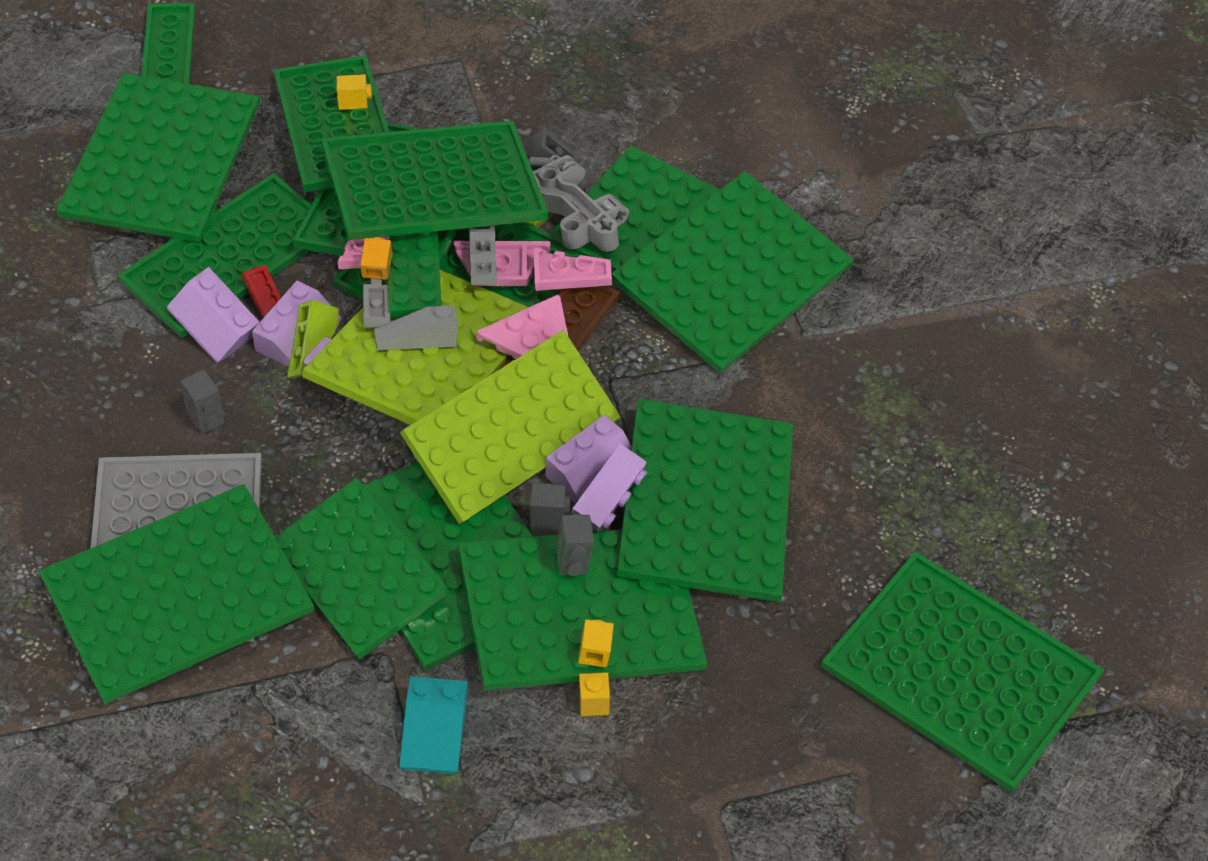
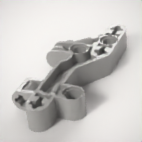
M553 155L551 158L530 157L528 159L530 166L541 167L533 171L548 212L565 216L560 222L562 244L564 247L577 249L591 241L602 251L615 250L619 245L618 226L625 222L629 215V210L612 194L592 200L577 186L585 176V169L575 162L571 156L559 157L558 155Z

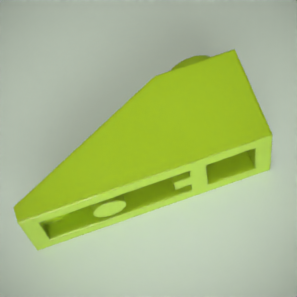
M316 300L299 304L287 378L293 379L303 376V369L308 365L304 363L305 358L324 337L331 339L335 334L339 323V308Z

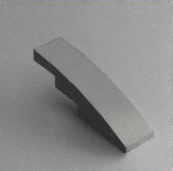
M495 225L470 228L471 285L497 284Z

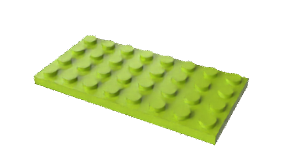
M563 329L408 426L400 434L458 523L461 524L547 467V456L604 414L613 422L621 417Z

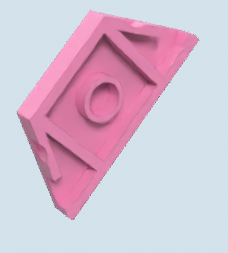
M454 241V251L471 277L470 241ZM495 241L497 284L476 286H527L535 275L534 248H540L543 253H549L550 241Z
M560 296L551 297L478 330L476 339L480 342H483L485 339L497 345L496 350L517 359L563 329L568 335Z

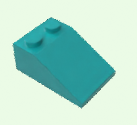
M410 676L400 769L458 774L468 705V681Z

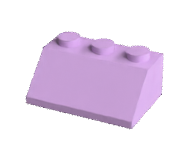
M209 267L191 279L167 306V310L217 364L253 338V329L260 323Z
M296 281L253 329L255 351L289 367L299 304L310 300H316L327 305L330 304L318 290Z
M604 414L546 457V477L555 485H566V495L570 496L571 500L577 503L618 445L621 443L629 450H631L632 446L623 430Z
M620 443L575 504L571 515L590 514L593 531L599 532L602 526L607 529L616 517L613 514L615 508L618 505L623 507L631 496L628 490L633 483L639 485L647 474L644 470L647 462Z

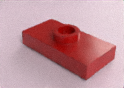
M265 264L245 271L241 275L261 319L281 299Z

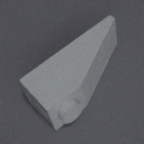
M454 306L426 307L375 328L374 335L377 350L456 346L458 321Z

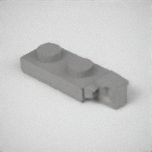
M371 278V284H363V327L378 328L390 323L388 285H382V279Z

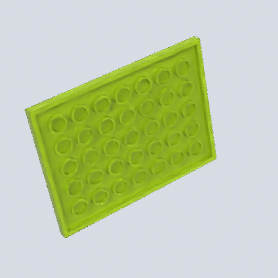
M440 270L442 306H454L458 321L456 346L377 350L374 335L375 328L363 327L362 308L303 369V378L412 425L501 368L510 355L496 350L497 345L485 339L483 342L478 341L476 333L480 329L529 307L485 288L471 285L468 281ZM390 318V322L395 321L399 318Z

